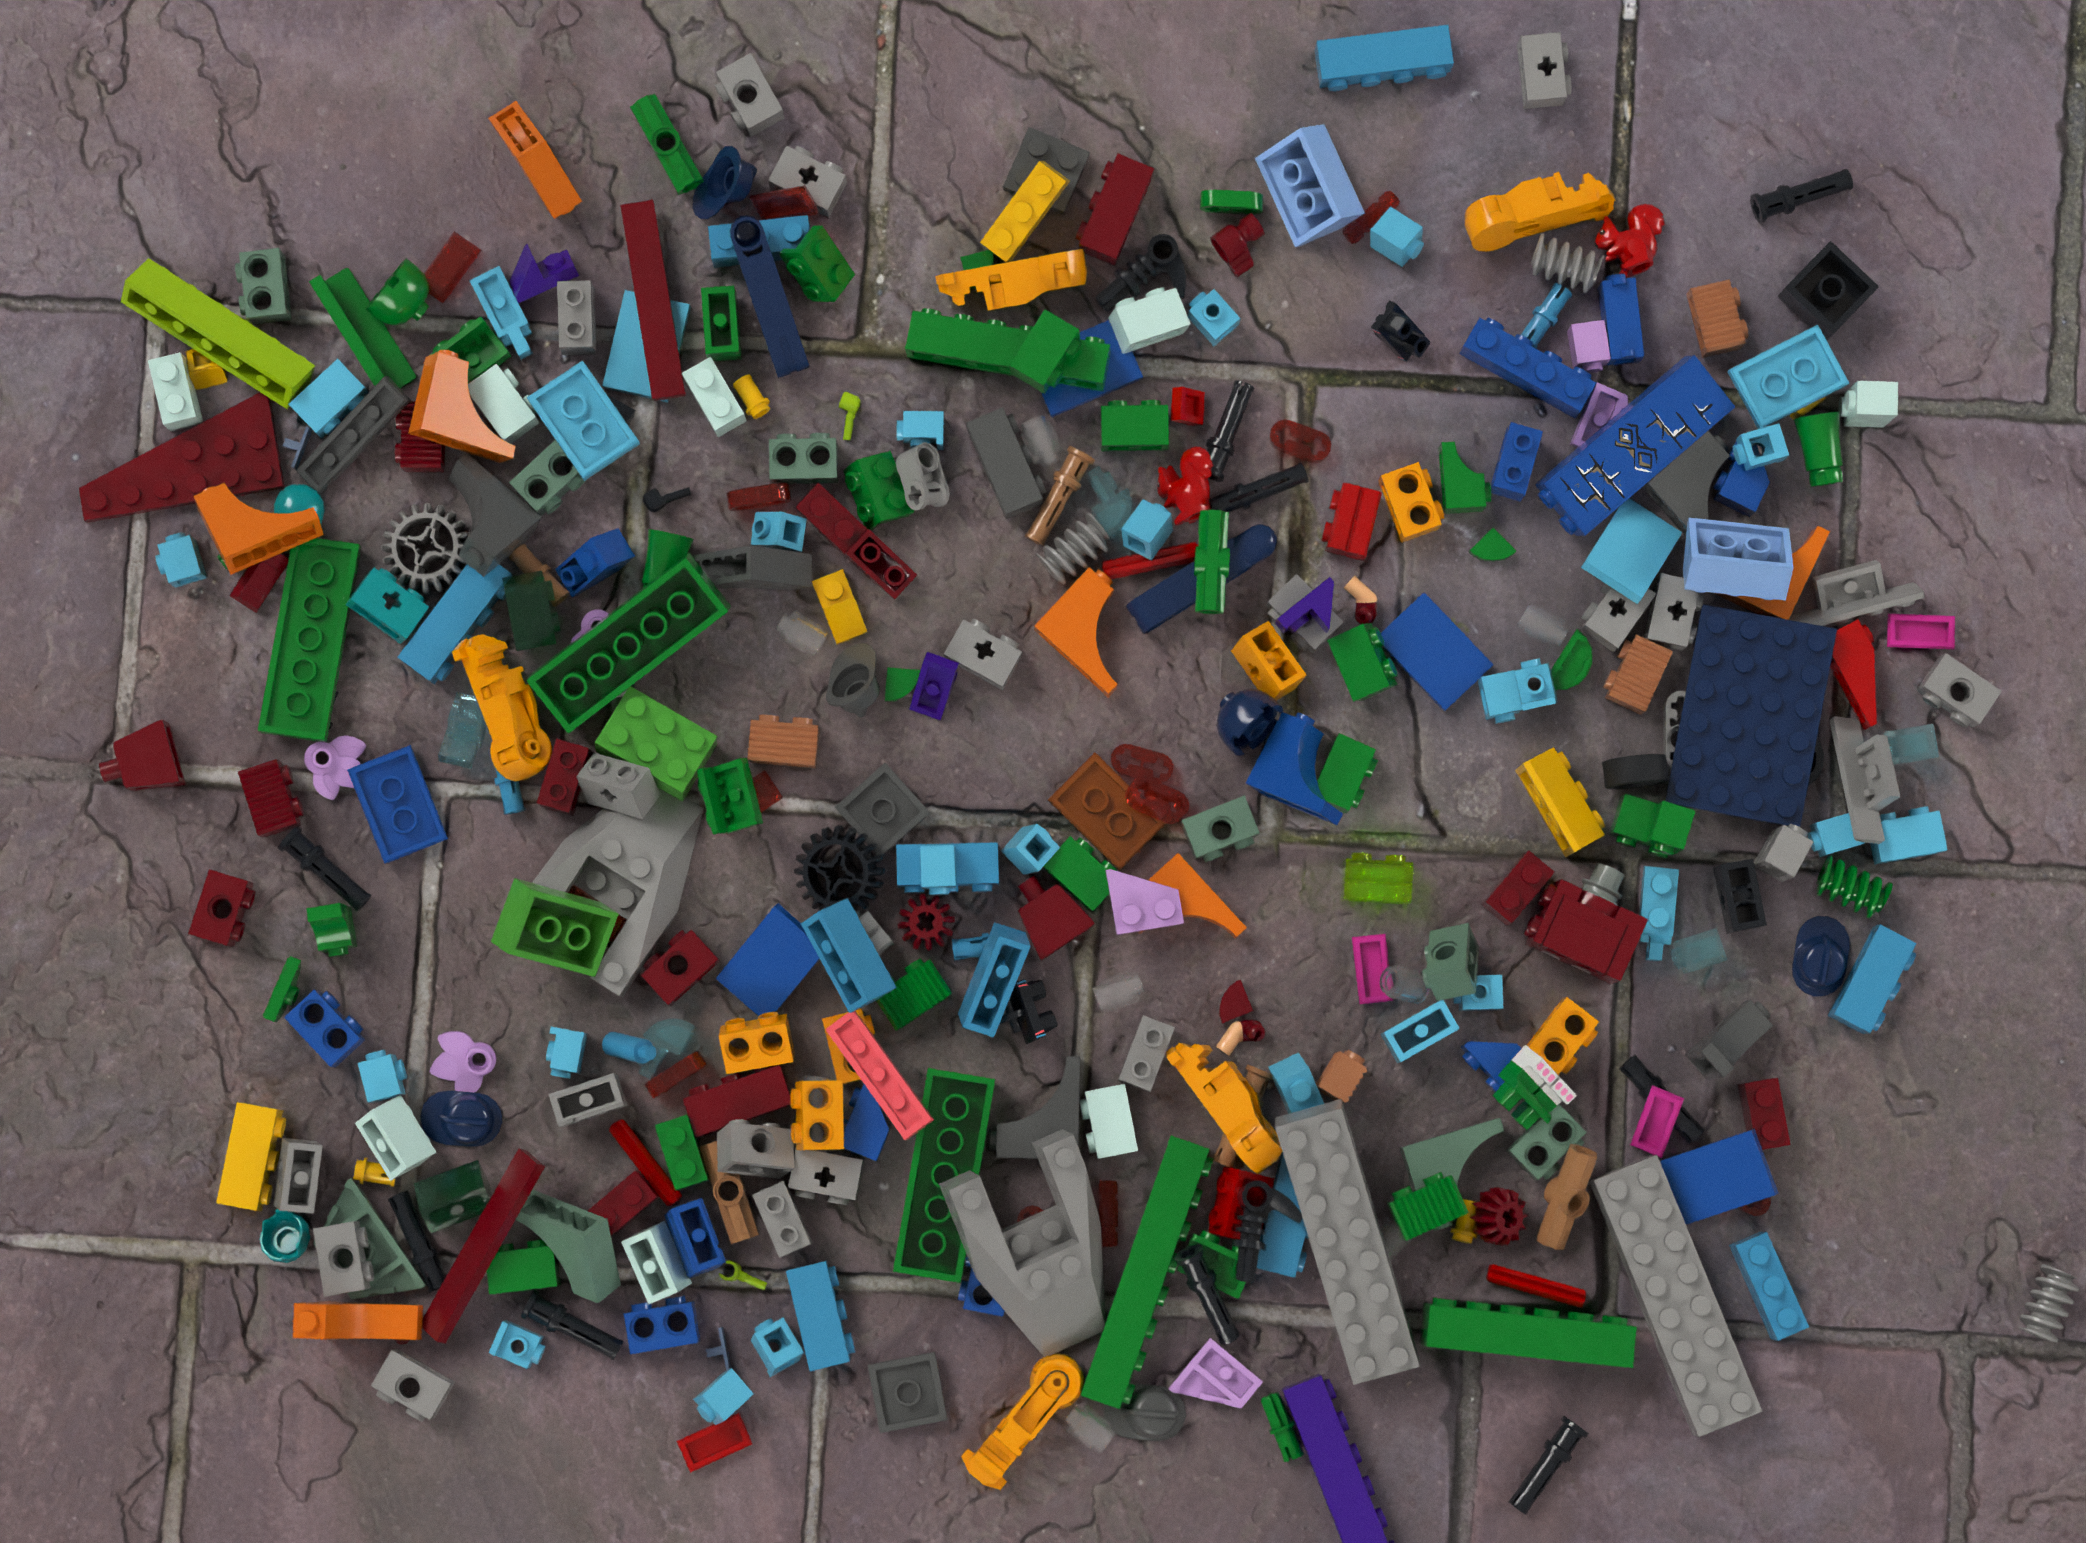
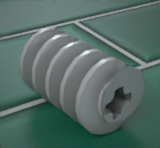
M1541 233L1530 264L1532 265L1534 276H1537L1542 269H1545L1546 280H1550L1555 273H1558V284L1562 285L1569 277L1572 289H1575L1581 281L1583 282V292L1588 293L1595 283L1604 255L1595 262V251L1590 250L1585 258H1583L1582 247L1580 246L1571 254L1569 242H1565L1560 249H1557V238L1554 237L1545 245L1544 234Z
M1089 512L1085 515L1088 525L1081 521L1075 522L1077 534L1070 529H1066L1064 531L1066 541L1059 537L1053 540L1056 550L1045 545L1043 547L1045 558L1036 553L1040 562L1051 576L1063 585L1066 584L1064 572H1068L1074 577L1077 575L1074 567L1076 563L1083 568L1088 567L1085 560L1086 555L1097 560L1098 556L1095 550L1097 547L1105 552L1109 551L1106 540L1110 539L1108 534Z
M2042 1264L2040 1270L2047 1277L2035 1278V1283L2042 1290H2030L2029 1294L2037 1302H2025L2024 1307L2031 1315H2020L2019 1320L2026 1328H2017L2043 1340L2058 1342L2059 1339L2051 1330H2063L2064 1326L2056 1318L2057 1316H2069V1313L2061 1306L2062 1304H2074V1300L2067 1295V1292H2079V1288L2072 1282L2073 1279L2077 1278Z

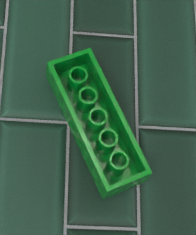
M688 553L530 674L526 682L569 734L726 614L731 605L692 555Z
M928 1068L922 1104L934 1120L916 1134L893 1272L961 1283L966 1252L939 1184L969 1170L980 1175L995 1079Z
M1433 1297L1432 1304H1423L1420 1344L1426 1347L1633 1368L1637 1327L1628 1325V1318L1602 1315L1601 1322L1593 1321L1594 1315L1569 1311L1568 1318L1559 1317V1311L1534 1308V1314H1525V1307L1503 1304L1500 1305V1311L1490 1310L1491 1304L1467 1301L1466 1307L1456 1306L1457 1300Z

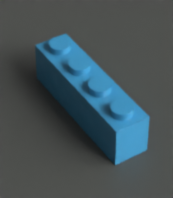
M1448 25L1318 40L1314 49L1319 88L1328 87L1329 91L1344 90L1348 88V85L1361 83L1362 87H1372L1379 85L1383 80L1394 79L1395 83H1405L1412 81L1415 76L1426 75L1427 79H1438L1451 72L1454 64Z
M467 564L398 655V658L435 685L438 680L444 681L454 667L451 664L454 659L451 652L462 640L471 638V635L478 626L483 628L494 614V611L491 610L498 599L503 601L510 594L514 587V584L511 582L515 577L501 565L496 566L483 577Z
M1282 1152L1273 1189L1288 1197L1300 1211ZM1276 1210L1270 1211L1268 1223H1264L1262 1229L1267 1231L1266 1235H1261L1260 1242L1267 1244L1266 1251L1259 1250L1257 1268L1295 1278L1297 1271L1303 1272L1307 1252L1302 1251L1304 1239H1309L1304 1221L1302 1219L1300 1223H1297Z

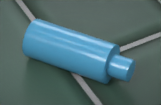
M609 1032L602 1041V1048L605 1054L640 1064L653 1060L657 1053L649 1040L618 1032Z

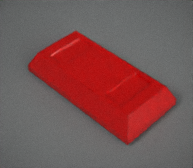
M740 1413L728 1417L720 1424H713L676 1441L690 1473L753 1444Z

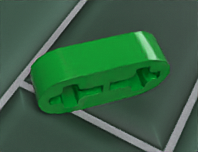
M1204 190L1200 193V210L1224 214H1261L1263 212L1264 196L1261 193L1251 191Z

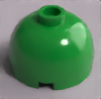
M406 258L384 283L385 285L379 293H376L365 310L380 321L390 325H402L411 318L418 321L429 307L425 303L429 294V283L425 274Z

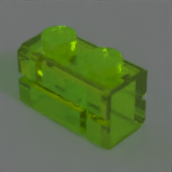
M1352 853V858H1345L1343 862L1341 900L1409 905L1412 901L1413 862H1405L1406 856L1385 855V861L1372 860V854Z

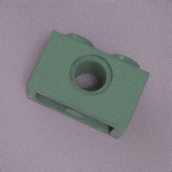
M1245 795L1181 820V826L1195 860L1203 857L1205 863L1224 856L1222 850L1234 845L1237 851L1254 844L1253 837L1258 836L1260 833ZM1218 822L1226 823L1231 831L1230 837L1225 840L1216 839L1212 834V826Z
M1469 923L1430 931L1429 945L1425 946L1424 949L1427 968L1423 969L1422 972L1426 988L1432 989L1437 1001L1476 993L1479 946Z

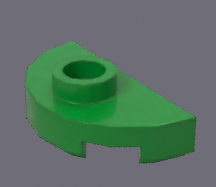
M1578 628L1551 669L1555 690H1567L1578 685L1588 675L1593 663L1592 647L1588 638Z
M292 956L287 958L263 1013V1018L277 1023L287 1006L293 1007L300 991V988L296 987L301 969L300 959Z

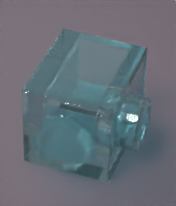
M1934 724L1883 731L1884 735L1888 738L1893 764L1939 757Z
M1717 928L1673 942L1675 949L1671 950L1672 960L1677 969H1682L1683 974L1727 961Z

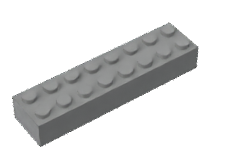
M1342 1099L1276 1117L1275 1129L1353 1385L1420 1367L1417 1347Z
M1647 1156L1590 1179V1186L1692 1435L1701 1437L1763 1412L1658 1156Z

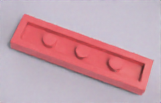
M856 1011L848 1012L825 1029L904 1140H908L934 1120Z

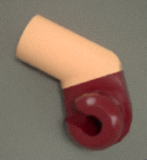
M1354 576L1345 585L1344 589L1356 599L1355 620L1360 625L1372 623L1377 616V596Z
M1253 1019L1235 1021L1227 1029L1216 1045V1048L1230 1056L1239 1042L1261 1041L1265 1037V1028L1259 1021Z

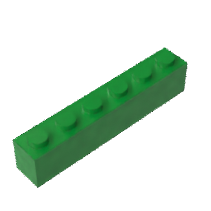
M923 308L921 312L912 311L905 350L907 358L1013 376L1010 373L1009 365L1033 326L1021 325L1018 329L1006 327L1007 324L999 320H987V323L974 321V318L968 315L955 314L954 317L942 316L938 310ZM1086 337L1085 340L1079 339L1082 345L1074 359L1067 358L1061 369L1064 370V374L1059 384L1104 391L1111 355L1110 344H1105L1103 339L1097 337Z

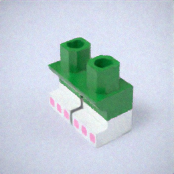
M1526 1045L1498 1074L1504 1083L1493 1094V1097L1507 1111H1510L1522 1100V1103L1510 1115L1526 1130L1539 1118L1548 1124L1551 1120L1550 1112L1561 1101L1568 1105L1577 1096L1545 1060Z

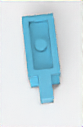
M500 266L469 280L499 340L503 342L504 346L507 347L513 344L521 360L532 355L533 352L525 337L532 334L529 328L530 325Z
M1644 866L1639 915L1648 919L1640 937V942H1647L1645 960L1662 961L1664 944L1671 945L1674 933L1679 869Z

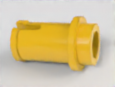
M751 374L742 376L733 383V388L736 389L747 407L745 411L747 415H751L753 419H758L770 411L769 399L763 397Z
M364 1157V1160L356 1161L353 1180L360 1181V1184L363 1185L365 1181L394 1187L396 1178L390 1181L387 1175L382 1174L386 1173L380 1163L369 1162L366 1157Z
M1463 1199L1469 1213L1457 1218L1455 1228H1451L1450 1232L1453 1233L1452 1240L1472 1244L1473 1238H1477V1234L1472 1231L1476 1221L1470 1218L1476 1211L1472 1204L1475 1202Z

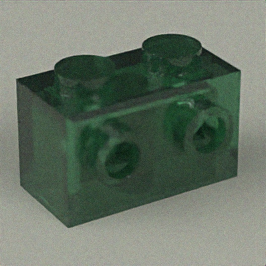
M542 571L502 578L516 651L556 644L555 632H561L557 612H550L549 601L555 600L551 580L545 581Z
M478 1160L414 1183L419 1212L430 1233L481 1215L492 1196L490 1183Z

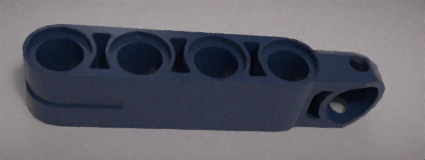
M749 215L740 216L731 224L730 237L777 376L781 378L790 375L792 372L810 368L764 229L755 217Z
M1257 524L1227 541V548H1230L1229 575L1226 578L1225 585L1267 559L1274 552L1277 546V536L1271 527ZM1194 562L1139 595L1126 605V608L1137 621V625L1143 634L1154 630L1195 604L1197 576H1194Z

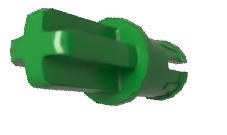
M1274 1392L1261 1398L1262 1406L1272 1428L1269 1430V1433L1274 1434L1283 1461L1288 1462L1291 1460L1290 1458L1294 1460L1304 1455L1293 1429L1295 1422L1290 1421L1280 1394Z

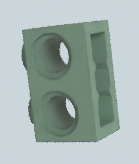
M280 248L240 252V263L235 264V272L238 283L243 285L244 295L239 296L241 315L246 316L252 325L292 320L284 253ZM257 265H268V271L264 276H253L254 268ZM264 296L271 297L272 302L267 309H257V302L260 298Z
M786 433L776 435V439H769V478L771 485L838 483V447L836 438H830L829 433H812L810 438L796 439V434ZM818 450L828 452L830 455L829 460L823 465L814 464L811 461L814 452ZM784 451H791L796 455V459L793 464L783 466L778 463L779 455Z
M556 440L509 482L513 489L541 516L545 512L548 515L553 513L562 504L563 501L560 498L569 490L572 492L576 491L586 482V480L584 481L573 465L569 474L564 476L556 474L555 469L559 462L570 461ZM538 483L546 484L548 491L544 497L537 499L531 496L533 486Z
M1560 1104L1550 1112L1551 1120L1548 1124L1539 1118L1506 1150L1534 1180H1539L1541 1177L1545 1180L1550 1178L1560 1168L1557 1161L1567 1153L1570 1144L1580 1146L1584 1144L1581 1137L1587 1132ZM1558 1122L1564 1123L1569 1130V1135L1563 1142L1555 1140L1552 1135V1129ZM1534 1146L1542 1148L1545 1154L1544 1161L1538 1166L1531 1164L1528 1159V1152Z

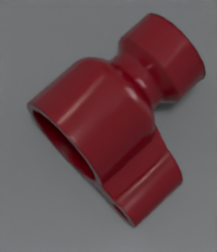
M1249 213L1240 219L1238 226L1226 225L1212 235L1210 241L1218 255L1228 264L1234 276L1238 278L1254 266L1248 249V242L1258 240L1265 235V232L1257 218Z

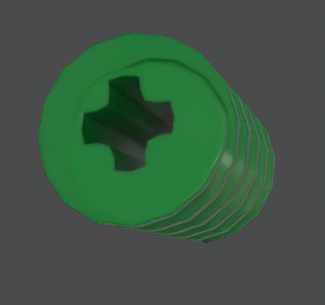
M1829 855L1816 881V895L1821 896L1827 889L1830 890L1829 901L1831 902L1838 895H1841V906L1844 908L1850 901H1854L1853 912L1858 913L1863 906L1867 907L1866 918L1868 919L1876 912L1879 913L1890 896L1893 883L1888 882L1882 887V878L1876 876L1870 881V873L1865 870L1857 876L1856 866L1851 865L1845 870V861L1841 859L1832 865L1833 858L1832 855Z

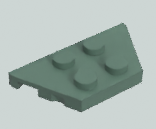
M353 1178L347 1180L344 1185L345 1188L336 1204L333 1205L323 1227L360 1221V1227H365L368 1235V1247L364 1248L366 1261H371L374 1271V1281L370 1282V1289L347 1293L351 1299H358L426 1287L425 1280ZM346 1248L340 1250L337 1256L338 1263L342 1267L348 1268L353 1262L351 1251Z

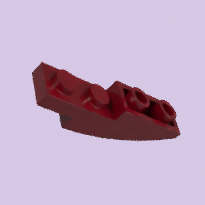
M819 483L794 507L818 529L817 531L894 600L917 576L870 529H867Z

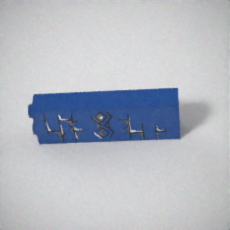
M1695 355L1685 356L1535 484L1540 490L1538 497L1549 509L1554 508L1561 517L1558 521L1570 535L1574 533L1576 536H1586L1733 410L1735 405Z

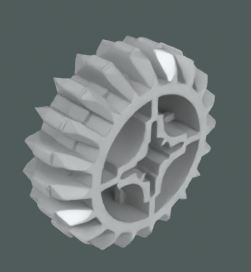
M425 503L423 513H420L417 505H412V516L409 517L402 510L399 512L400 517L403 519L400 524L393 519L389 522L396 530L394 533L385 531L383 534L386 539L392 541L391 543L381 545L382 551L392 553L383 558V563L385 565L394 564L389 569V572L394 576L401 574L397 581L401 586L410 581L409 588L417 591L420 583H422L423 592L429 594L431 584H434L436 590L442 592V581L446 580L451 586L454 580L450 576L453 573L457 575L461 573L460 563L467 565L458 555L464 545L462 543L466 541L470 533L461 532L466 526L463 520L454 523L457 516L454 511L448 512L444 517L445 507L443 505H438L434 514L430 503ZM430 523V526H426L421 535L416 537L406 536L414 527ZM441 525L446 527L452 535L453 551L447 550L439 544L441 535L439 529ZM429 541H432L430 544L438 552L434 550L433 552L427 551L425 556L422 557L424 553L416 545L427 546ZM402 546L408 547L415 552V568L413 572L406 568L402 560ZM434 561H448L440 570L424 574L425 570L428 571Z

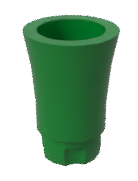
M1840 412L1822 413L1793 419L1803 451L1806 472H1809L1811 487L1843 482L1841 470L1843 462L1839 431Z
M648 529L647 554L641 582L644 583L643 588L687 555L694 539L669 532Z

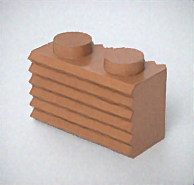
M1730 280L1690 288L1686 295L1702 358L1741 349L1746 344L1745 339H1748L1749 333L1746 321L1744 319L1740 320L1739 313L1737 312V307H1740L1741 304L1738 289L1731 287Z
M1637 634L1631 641L1625 639L1617 655V658L1622 660L1617 672L1611 669L1603 685V688L1608 690L1605 699L1637 714L1642 715L1645 713L1673 651Z
M759 715V720H751L748 762L816 768L820 728L818 725H813V719L794 717L792 723L779 722V716Z
M1345 1050L1344 1053L1336 1052L1316 1083L1318 1090L1334 1101L1342 1099L1343 1103L1349 1102L1348 1097L1353 1096L1352 1091L1357 1090L1356 1085L1360 1084L1359 1079L1364 1078L1363 1073L1367 1072L1366 1067L1363 1066L1365 1059L1351 1050Z

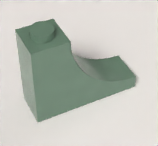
M1496 1118L1400 1147L1412 1190L1414 1191L1425 1186L1423 1179L1438 1172H1442L1444 1177L1452 1175L1456 1185H1458L1461 1170L1471 1153L1482 1142L1504 1131L1501 1119ZM1450 1221L1439 1227L1434 1228L1433 1230L1435 1231L1452 1226L1453 1222Z
M532 1190L516 1220L536 1233L556 1255L567 1274L573 1293L599 1303L621 1285L608 1220Z

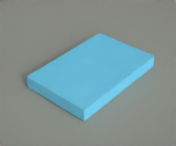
M625 290L602 387L652 399L635 292ZM670 300L680 354L691 306L687 303ZM669 399L659 400V401L668 402Z
M1819 325L1727 371L1758 429L1767 427L1849 384Z
M583 360L527 397L533 409L584 481L640 444Z
M1629 498L1618 507L1581 568L1638 604L1682 532Z

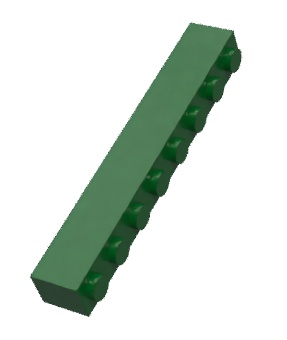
M1172 1135L1170 1136L1081 1396L1117 1409H1121L1123 1403L1130 1404L1136 1386L1130 1383L1134 1370L1141 1372L1147 1352L1141 1351L1145 1338L1152 1339L1158 1323V1320L1153 1318L1156 1306L1163 1307L1170 1288L1164 1286L1167 1274H1175L1178 1266L1174 1259L1179 1240L1186 1242L1192 1225L1186 1219L1190 1208L1197 1210L1203 1190L1198 1189L1201 1176L1208 1177L1214 1158L1209 1156V1148Z

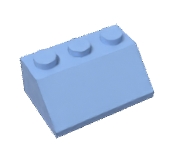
M1325 124L1299 128L1255 158L1295 247H1300L1337 231L1365 214Z
M1688 518L1683 563L1685 590H1693L1698 593H1720L1734 597L1748 596L1764 600L1786 601L1794 569L1789 528Z

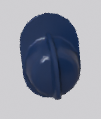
M725 146L720 150L713 164L702 177L704 182L695 189L693 210L700 219H709L715 216L725 203L741 202L750 192L757 168L753 164L741 159L735 147Z
M1816 916L1807 920L1799 929L1792 963V976L1796 985L1804 993L1812 996H1826L1835 992L1842 985L1846 975L1850 944L1848 933L1838 920L1829 916Z
M438 1092L429 1097L425 1102L420 1115L421 1125L426 1135L435 1142L445 1145L483 1146L494 1140L500 1132L502 1125V1114L496 1101L488 1095L477 1092Z

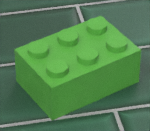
M631 686L627 689L595 741V751L598 754L648 767L657 788L682 802L698 778L697 770L704 768L717 747V736Z
M514 878L491 942L507 954L595 977L619 913L602 902Z

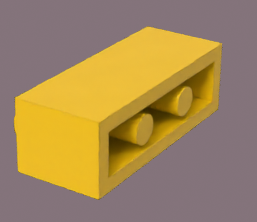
M1039 161L980 243L1006 263L1011 262L1069 184L1070 180L1045 161Z
M237 1102L217 1204L254 1211H263L264 1205H269L272 1195V1185L268 1184L271 1171H276L279 1161V1151H275L277 1138L283 1137L286 1127V1118L282 1117L283 1110Z

